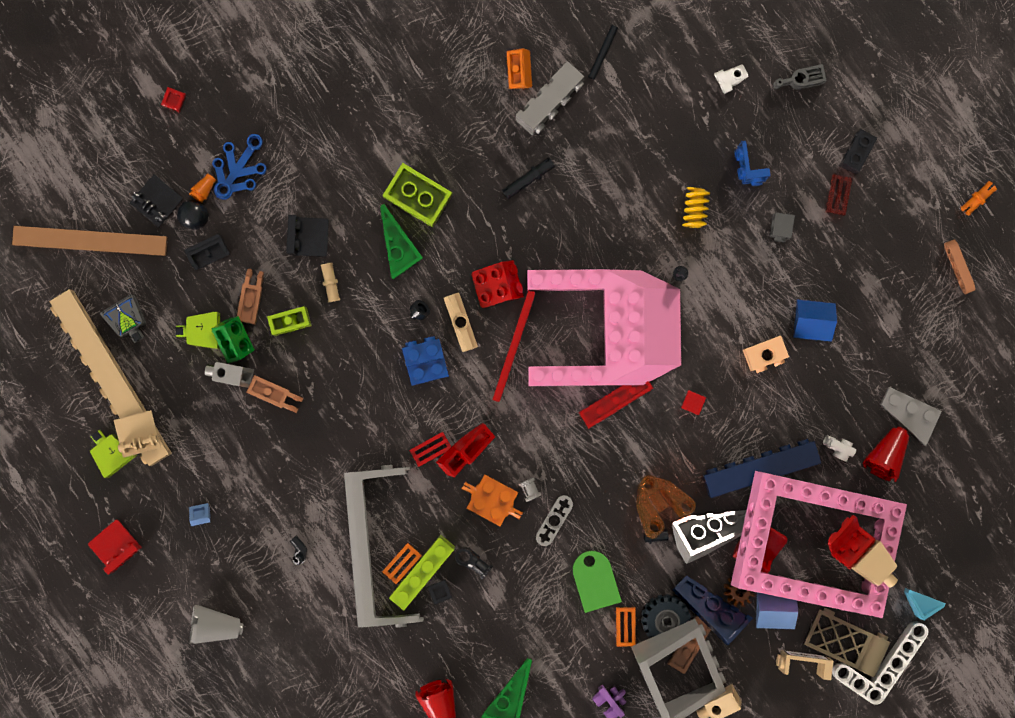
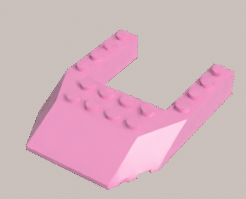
M527 270V291L604 290L605 366L528 367V386L646 384L645 382H650L681 366L679 288L641 270Z

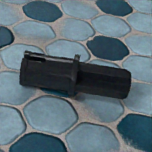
M684 266L676 267L673 271L675 280L684 281L688 277V269Z

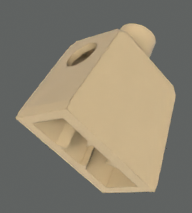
M878 540L851 568L877 586L884 582L891 588L898 581L892 574L897 568V564L884 545Z
M733 684L725 687L726 691L705 704L703 708L697 710L698 717L724 718L741 710L742 700Z

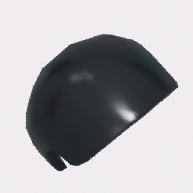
M185 201L178 208V221L186 228L198 230L208 222V210L204 204L198 201Z

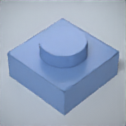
M208 503L189 507L191 526L210 522V507Z

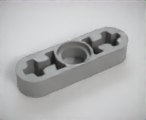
M562 495L556 499L536 534V540L541 546L550 545L573 507L570 497ZM567 499L569 507L563 508L562 513H565V515L562 517L561 514L553 510L555 508L559 510L561 507L559 501ZM552 515H557L560 518V523L557 526L549 524V518ZM546 524L550 529L555 530V532H549V541L545 540L544 542H541V537L539 535L541 533L545 534V532L547 531V529L544 528Z

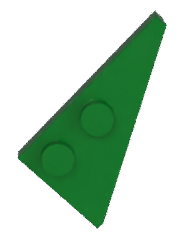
M382 204L380 207L391 277L394 280L422 260L423 257L387 207Z
M527 658L484 711L482 718H520L532 659Z

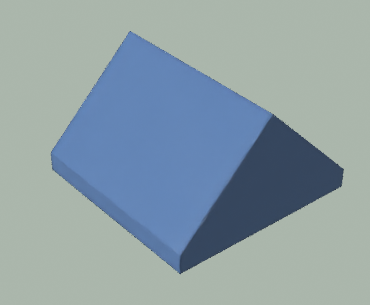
M757 592L756 628L795 629L798 617L797 600Z

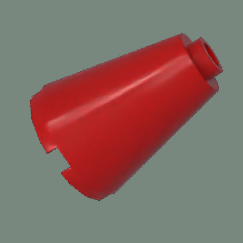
M902 427L892 428L864 459L862 463L864 468L866 469L868 466L872 469L870 473L889 482L891 479H894V482H896L900 476L909 441L907 430Z
M446 679L447 683H441V680H436L420 687L421 692H415L416 699L428 718H456L454 690L451 680Z

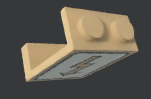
M781 650L780 654L777 655L776 666H779L778 669L786 675L789 674L790 659L818 663L816 674L824 680H831L833 660L825 655Z

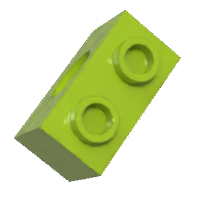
M305 306L267 316L273 336L312 326L307 307Z

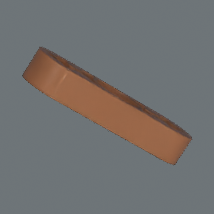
M956 240L944 243L946 253L961 290L964 294L975 291L973 279Z

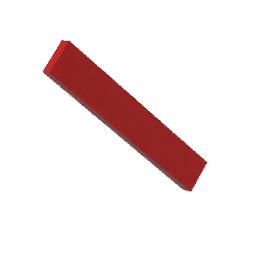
M528 290L492 399L493 401L500 402L535 297V292Z

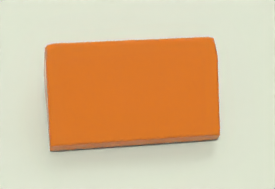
M524 48L507 51L509 89L532 88L530 51Z

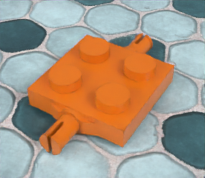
M485 474L476 487L467 482L464 483L465 486L462 489L472 494L471 501L466 509L498 526H501L505 517L509 514L520 519L521 516L519 515H522L523 512L513 508L514 500L518 494L517 491Z

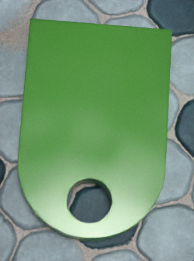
M586 551L580 554L573 564V575L584 612L587 613L622 602L610 562L606 556L597 551ZM586 556L594 557L595 562L592 566L584 564Z

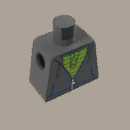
M130 294L100 313L118 336L124 338L130 335L134 343L144 338L139 328L146 325V321L135 295Z

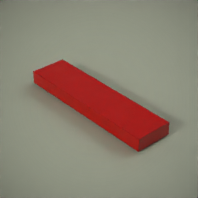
M648 381L644 385H622L578 413L589 429L649 392L653 387Z

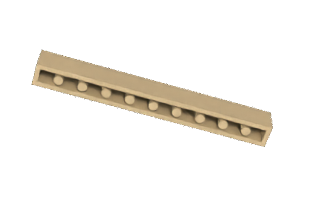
M69 289L49 301L52 305L50 307L52 313L56 317L59 316L62 321L60 323L61 328L71 336L70 342L72 346L80 351L81 361L91 369L90 375L92 379L100 384L101 394L105 399H109L112 412L115 415L118 414L119 418L147 412L76 293ZM157 428L161 448L143 452L139 455L145 465L148 464V466H153L172 454Z

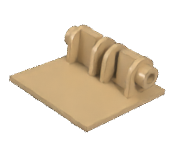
M152 411L114 420L119 440L118 450L122 452L123 458L161 448Z

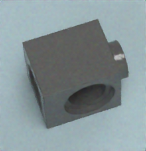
M777 212L773 214L770 237H773L774 241L786 242V240L791 239L795 215Z

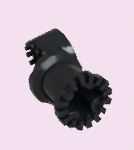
M468 547L460 548L455 555L456 562L459 565L465 566L469 570H474L481 576L482 580L493 567L491 564L485 563L477 553ZM460 552H467L470 559L462 561L459 557Z

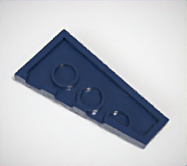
M685 576L672 589L726 645H729L753 619L751 616L741 613L737 607L730 606L724 602L718 595H713L707 591V588L688 576Z

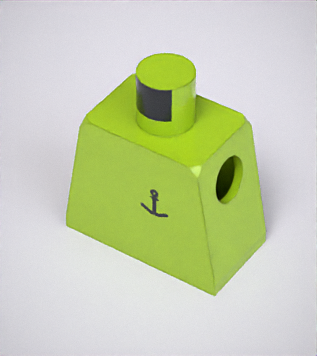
M211 312L187 317L186 325L176 326V337H186L188 345L220 349L211 328L220 323V313Z
M98 430L91 436L97 446L90 450V453L104 478H109L137 456L136 454L123 458L122 452L118 450L119 440L115 434H111L106 438L101 430Z

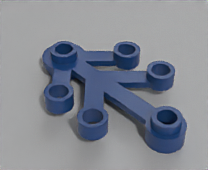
M251 134L247 138L248 147L237 163L234 156V144L226 142L223 145L230 171L226 180L223 172L224 161L221 158L213 160L212 165L216 170L218 183L214 186V193L219 199L226 200L236 191L255 190L256 182L253 179L233 184L236 178L252 174L264 175L267 172V167L263 163L243 168L253 152L259 150L263 145V140L258 134ZM255 139L259 141V144L257 146L252 145V142ZM227 145H232L231 151H226ZM217 161L222 162V165L220 167L215 166V163ZM259 166H264L263 172H258ZM250 181L254 183L252 188L247 187V183ZM222 187L227 188V192L224 194L221 193Z

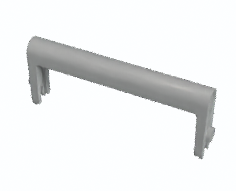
M383 465L380 470L344 473L358 627L395 624V627L398 628L406 627L407 623L423 622L424 620L423 617H420V613L377 616L374 601L364 479L407 474V470H410V467L393 468V465Z

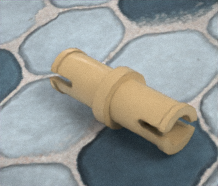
M333 263L320 265L324 277L323 286L326 287L328 302L340 300L336 284L338 280L335 279Z

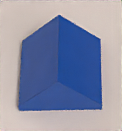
M797 300L793 338L832 342L837 324L836 304Z

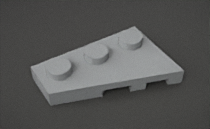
M891 387L887 388L880 404L924 446L927 445L942 412Z

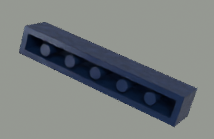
M808 439L800 440L797 442L798 445L793 447L790 444L779 447L780 451L772 453V450L760 453L761 457L755 459L753 456L743 458V462L736 464L734 461L725 464V468L717 470V467L706 470L707 474L702 475L708 496L713 498L751 486L755 471L783 476L821 464L815 441H809Z

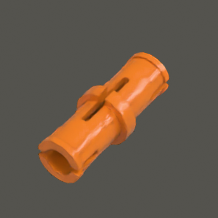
M988 181L978 192L972 194V198L961 206V210L965 211L970 207L965 212L966 215L970 216L979 205H983L986 202L985 200L997 190L996 186L994 185L988 190L993 184Z

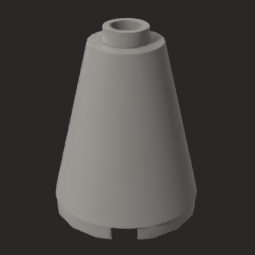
M194 605L189 643L197 644L236 639L238 635H242L243 623H240L239 618L200 605Z

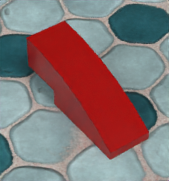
M482 423L457 441L436 463L447 476L455 477L466 464H472L495 436Z

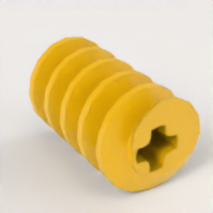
M687 187V190L691 192L686 193V197L691 200L685 201V205L689 206V208H685L684 212L689 215L683 217V220L688 223H684L682 226L701 228V226L707 225L706 222L702 221L703 218L708 217L703 211L709 210L708 207L704 206V203L709 202L704 196L710 195V192L701 188Z

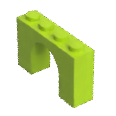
M440 535L406 578L393 591L389 599L402 610H405L454 551L455 546Z

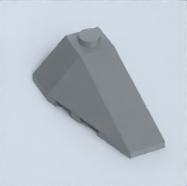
M747 510L714 515L710 513L703 516L689 515L673 522L672 528L676 546L685 563L688 564L740 537Z

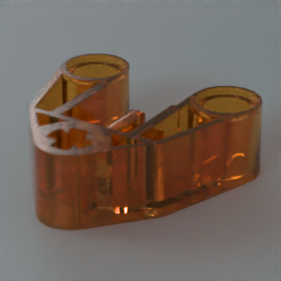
M651 475L645 476L638 485L636 507L645 534L649 538H657L664 530V522L658 515L657 510L661 513L669 507V504L679 517L684 518L693 513L696 504L691 497L672 482ZM649 483L651 485V488H645L644 485H648ZM681 504H687L690 511H684ZM651 524L657 525L658 528H659V531H658V532H653V531L650 529V525H651Z

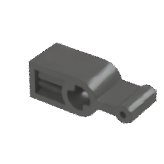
M823 64L798 69L790 78L777 79L773 83L774 89H779L782 86L790 85L793 89L799 90L822 85L827 81ZM797 76L803 79L801 83L795 80Z

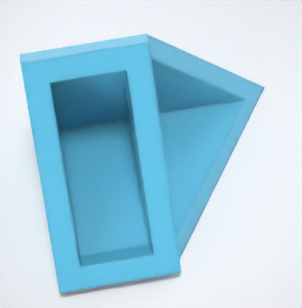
M907 588L904 590L914 615L922 620H926L945 607L946 603Z

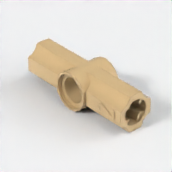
M460 293L445 297L444 301L462 352L477 348L478 345ZM459 317L466 320V325L463 328H459L455 324Z

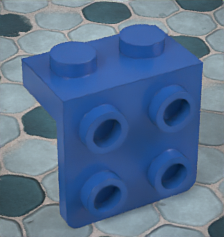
M741 141L735 150L736 161H739L740 168L737 169L738 179L742 180V184L751 183L752 186L763 185V182H766L770 177V169L750 170L746 141Z

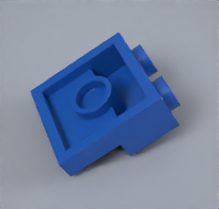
M435 336L425 338L424 343L417 344L416 341L405 343L406 347L402 348L412 386L449 377L440 339H435Z

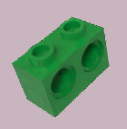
M239 316L226 319L211 328L227 363L241 360L254 351V347Z

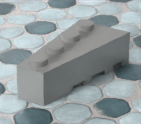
M567 61L550 79V83L545 84L539 90L537 97L531 98L527 102L524 112L520 110L516 114V121L532 136L535 133L539 134L546 126L544 123L548 119L552 120L559 111L557 109L560 105L565 106L570 101V94L574 90L578 92L584 85L582 82L584 76Z

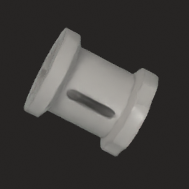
M534 477L518 484L524 491L526 502L541 496L534 483Z

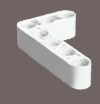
M918 621L910 622L880 665L876 676L872 677L870 681L844 663H836L833 666L832 674L837 680L867 701L878 705L884 701L926 639L928 628ZM920 626L921 633L914 635V628ZM910 642V649L903 651V644ZM895 658L900 660L897 667L892 666V661ZM841 668H846V675L839 677L838 671ZM884 674L889 675V680L886 683L881 682V677ZM857 679H862V685L859 688H855L854 682ZM873 690L878 691V696L875 699L870 698V693Z

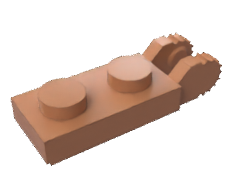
M247 269L245 282L242 285L237 316H239L243 323L256 325L264 272L259 271L255 286L250 285L253 273L251 269Z
M254 375L246 392L297 413L298 409L293 405L285 403L287 397H291L298 402L303 400L302 397L291 393L290 390Z

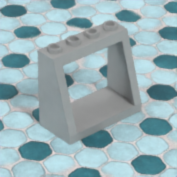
M695 619L631 646L661 718H685L726 691L723 685L726 683L722 672L718 673L717 668L720 667L716 657H712L710 654L713 651L709 640L705 641L704 636L707 635L702 624L698 625ZM696 638L714 682L664 703L649 667Z

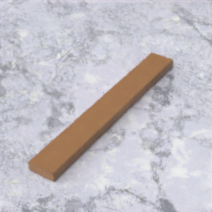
M14 226L12 245L166 256L168 237Z

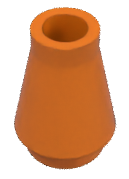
M206 174L203 179L191 188L192 191L189 194L195 200L202 203L204 200H207L216 179Z

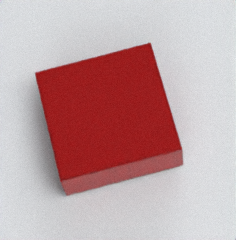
M167 87L161 105L180 112L186 94Z
M688 390L681 408L699 415L706 397Z

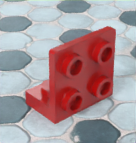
M119 520L112 522L88 543V546L105 564L106 567L103 570L107 575L114 573L142 548Z

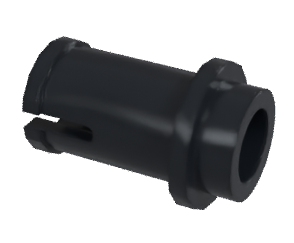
M667 528L651 531L647 529V531H644L645 543L651 544L652 542L668 541L669 539Z

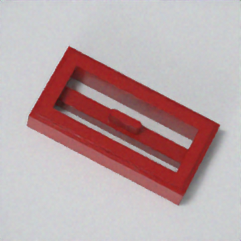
M441 432L409 451L418 467L445 453L451 448V445L444 432ZM442 437L443 441L416 455L415 451ZM446 444V448L420 462V457Z

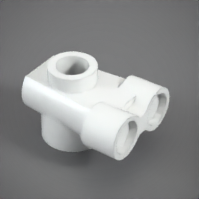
M743 65L714 73L724 94L733 90V86L748 77V73ZM734 72L740 73L741 76L735 77Z
M829 435L824 438L823 445L835 450L833 456L847 462L849 456L853 457L855 455L856 449L852 447L853 443L842 439L840 442Z

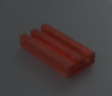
M832 175L826 208L827 213L846 215L852 183L851 177ZM837 179H839V185H838V190H837V195H836L835 206H834V209H832V203H833V197H834V192H835V187H836V181H837ZM847 181L842 210H838L843 182Z

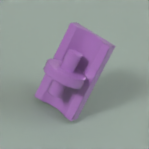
M603 685L598 687L599 691L592 697V700L598 707L606 701L610 704V707L603 712L606 718H617L618 716L622 718L625 715L624 711L616 701L624 705L626 701L623 696L626 691L622 689L618 692L613 687L610 689L614 695L612 697Z

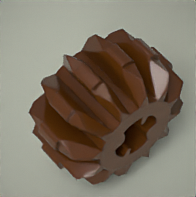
M727 584L723 586L729 589L723 592L724 596H729L726 601L728 603L733 601V606L737 607L739 601L740 605L745 607L744 600L750 604L752 601L748 597L756 596L755 593L749 590H743L741 595L735 593L738 588L731 584L730 586Z

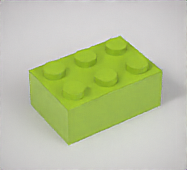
M404 163L401 164L383 194L384 199L432 228L453 196L451 191Z

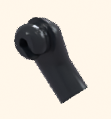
M296 535L289 542L295 548V554L292 559L293 563L300 565L306 560L307 547Z

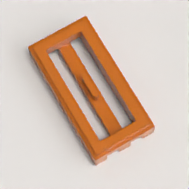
M407 543L382 572L397 584L422 555ZM407 549H409L410 552L408 553V555L399 563V565L391 573H389L388 570L402 556V554ZM413 554H415L416 557L403 570V572L397 578H395L394 575L398 572V570L406 563V561Z
M616 607V646L636 645L635 607ZM620 612H624V642H621ZM628 612H631L632 642H628Z

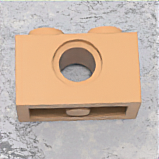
M781 336L743 349L750 371L756 370L757 373L767 370V365L774 363V366L785 363L784 359L789 357ZM764 350H768L771 353V358L768 361L762 358Z

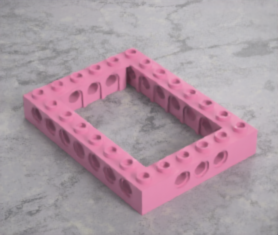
M755 471L731 585L739 589L883 618L889 587L884 582L877 586L867 579L862 581L861 588L867 594L865 595L851 590L846 591L836 587L823 586L818 583L812 584L799 579L793 580L780 575L761 572L777 496L881 518L874 524V538L884 545L894 561L907 504Z

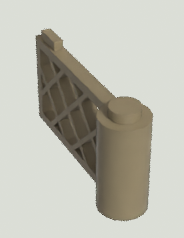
M825 607L823 611L819 609L804 645L875 677L891 643L887 641L889 637L879 632L877 635H874L834 616V611ZM821 615L829 618L831 626L823 629L820 628L819 619ZM842 624L847 626L849 634L838 637L835 627ZM833 628L836 639L826 642L822 632ZM817 633L821 634L824 642L819 645L809 643L812 635ZM863 633L867 635L865 642L856 645L853 635ZM850 636L854 647L843 650L840 640ZM838 641L841 651L833 654L829 651L827 644ZM854 649L858 655L855 664L848 661L845 655L846 652Z

